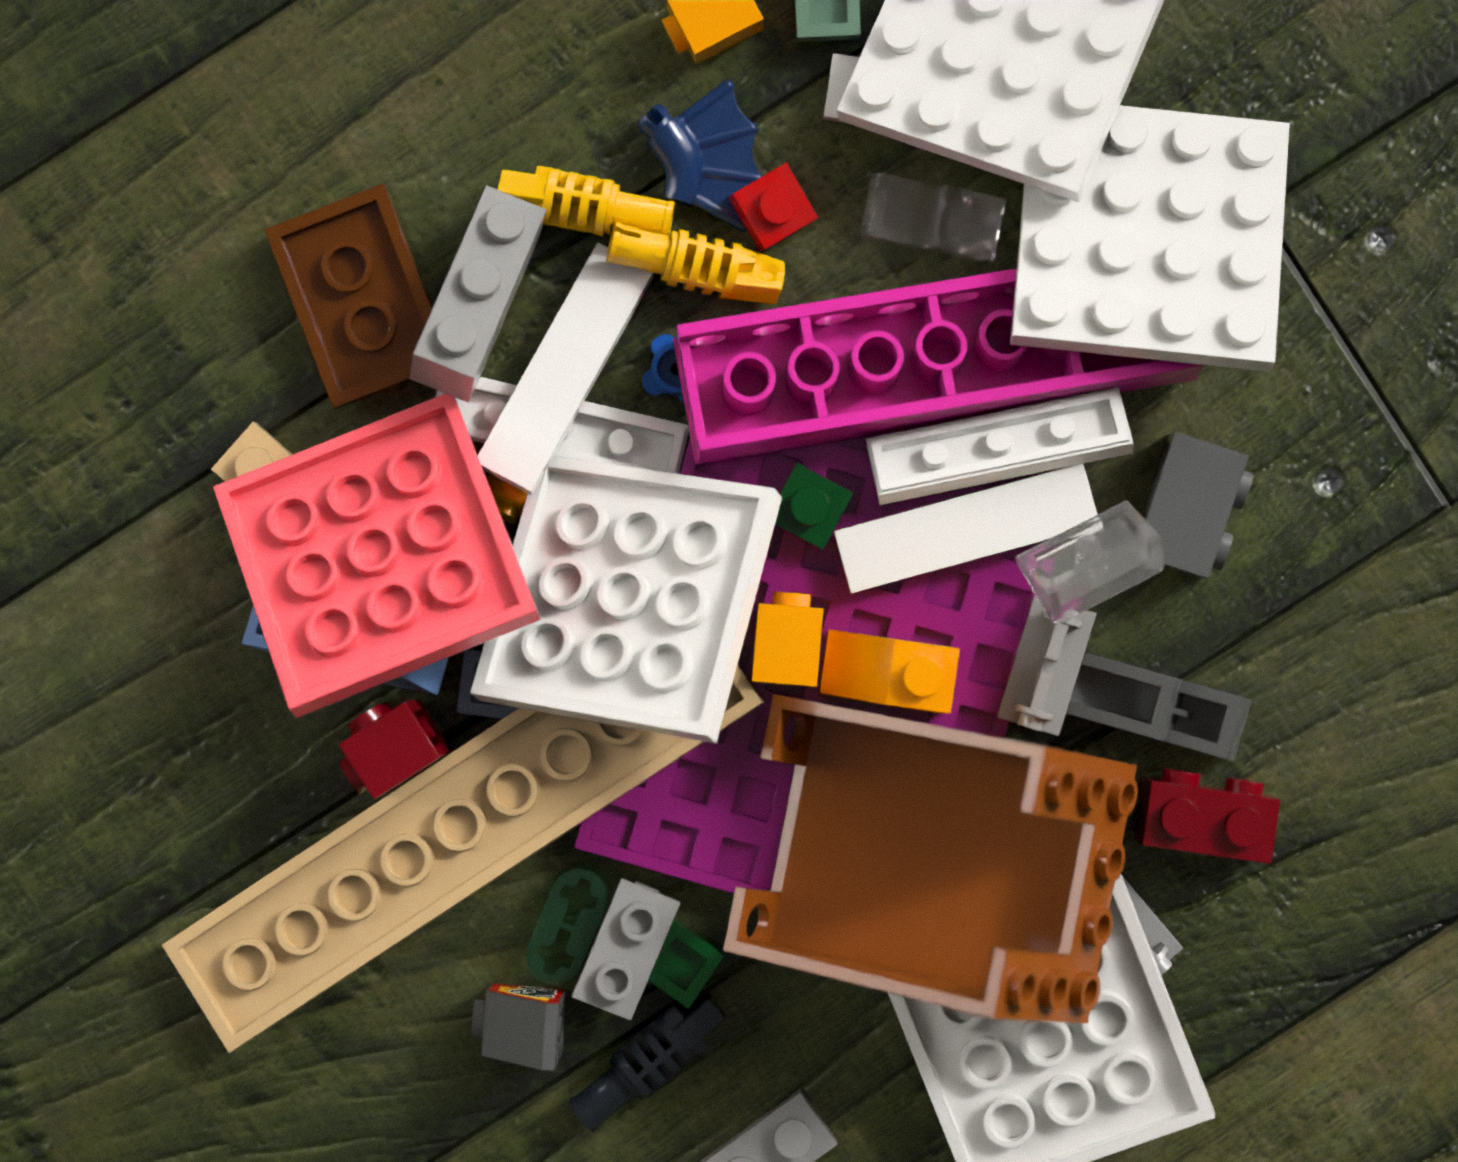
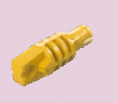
M537 166L535 174L502 170L497 189L546 209L543 225L557 226L562 229H571L602 237L605 234L611 235L615 222L653 233L670 235L675 211L674 200L666 201L621 192V186L615 184L614 180L600 179L595 176H585L575 172H565L560 169Z
M620 222L614 223L606 256L607 263L630 266L660 274V280L665 281L668 286L676 287L677 283L680 282L684 283L683 288L688 291H694L695 287H700L701 294L710 296L713 291H717L718 297L725 300L733 299L773 305L776 304L782 290L785 274L784 261L745 248L739 243L732 242L730 247H726L722 239L714 238L712 243L706 242V235L697 233L693 239L689 238V231L679 229L678 232L672 231L669 236L637 229V227L624 225Z

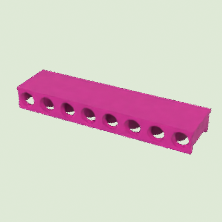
M1017 268L677 325L676 338L673 339L695 465L945 423L1119 387L1120 393L1193 381L1198 379V374L1205 365L1010 345Z

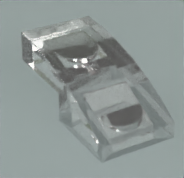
M881 172L874 173L871 176L860 236L926 251L992 262L995 258L1006 199L951 185L935 186Z

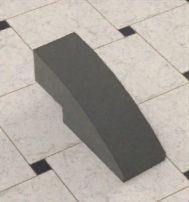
M1085 652L1066 713L1235 761L1252 700Z

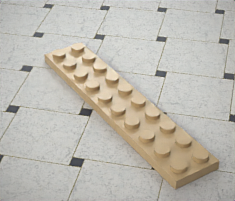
M739 662L719 732L765 703ZM519 708L162 944L228 1053H231L688 754L705 741Z

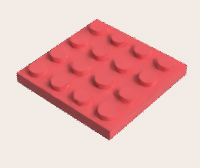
M443 394L213 486L288 707L296 718L541 620L458 402L453 396Z

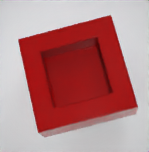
M787 162L728 196L759 252L818 218Z

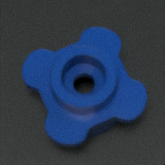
M669 334L659 335L651 344L654 357L651 369L642 377L643 387L647 393L653 396L661 393L678 396L684 404L679 375L676 376L671 372V367L677 363L673 345L674 337Z

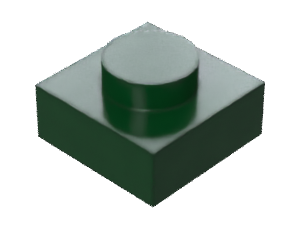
M796 463L780 493L782 500L775 525L823 550L854 493Z
M674 918L648 981L689 1009L725 957V953Z

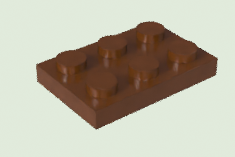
M380 184L264 229L332 407L337 410L412 381L409 378L413 353L433 306L387 187L384 184Z

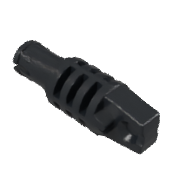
M708 992L695 1000L689 1009L686 1007L680 1011L675 1004L671 1005L612 1054L613 1058L610 1059L611 1068L578 1095L568 1100L575 1114L590 1131L595 1132L603 1122L635 1096L640 1100L644 1097L649 1098L709 1048V1044L703 1038L725 1020L723 1009Z

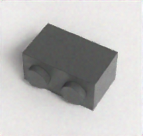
M1178 432L1168 434L1128 555L1199 579H1208L1212 568L1222 570L1233 540V534L1225 532L1232 507L1242 509L1252 484L1253 473L1244 471L1249 456Z

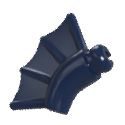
M731 80L723 81L674 119L670 116L665 106L661 104L653 106L651 110L638 120V129L650 139L647 145L665 169L666 184L663 200H674L675 204L681 206L693 205L741 232H746L747 229L728 196L763 175L757 170L752 152L758 126L756 123L751 122L738 107L733 91L734 83Z

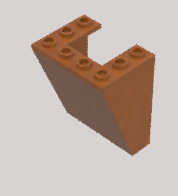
M773 694L761 758L795 764L771 890L735 887L723 951L993 1019L1088 1024L1090 1011L1097 1004L1100 994V979L1097 973L1102 947L1108 941L1113 926L1110 905L1114 884L1120 877L1125 863V849L1122 842L1127 816L1133 811L1137 800L1138 790L1135 781L1137 765ZM793 714L795 718V732L791 742L786 747L784 730L788 719ZM757 906V926L753 934L748 938V917L752 909Z

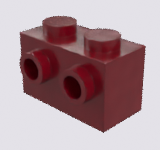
M418 697L403 702L393 710L388 702L382 705L378 704L348 723L347 726L353 735L339 744L346 757L339 761V765L350 784L359 794L368 790L375 800L452 752L453 749Z
M1162 768L1161 779L1142 778L1134 840L1140 844L1272 863L1281 800L1263 794L1265 783L1226 777L1225 788L1200 785V773Z

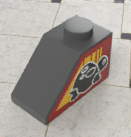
M491 984L486 991V999H475L473 1007L472 1038H483L482 1056L539 1070L555 1071L563 1053L567 989Z

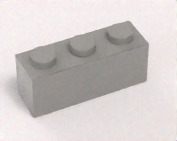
M486 185L413 353L409 379L465 402H470L540 238L546 209Z

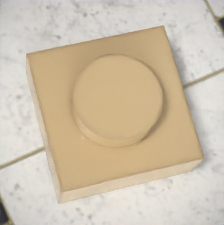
M252 422L211 470L226 482L293 454L258 423Z

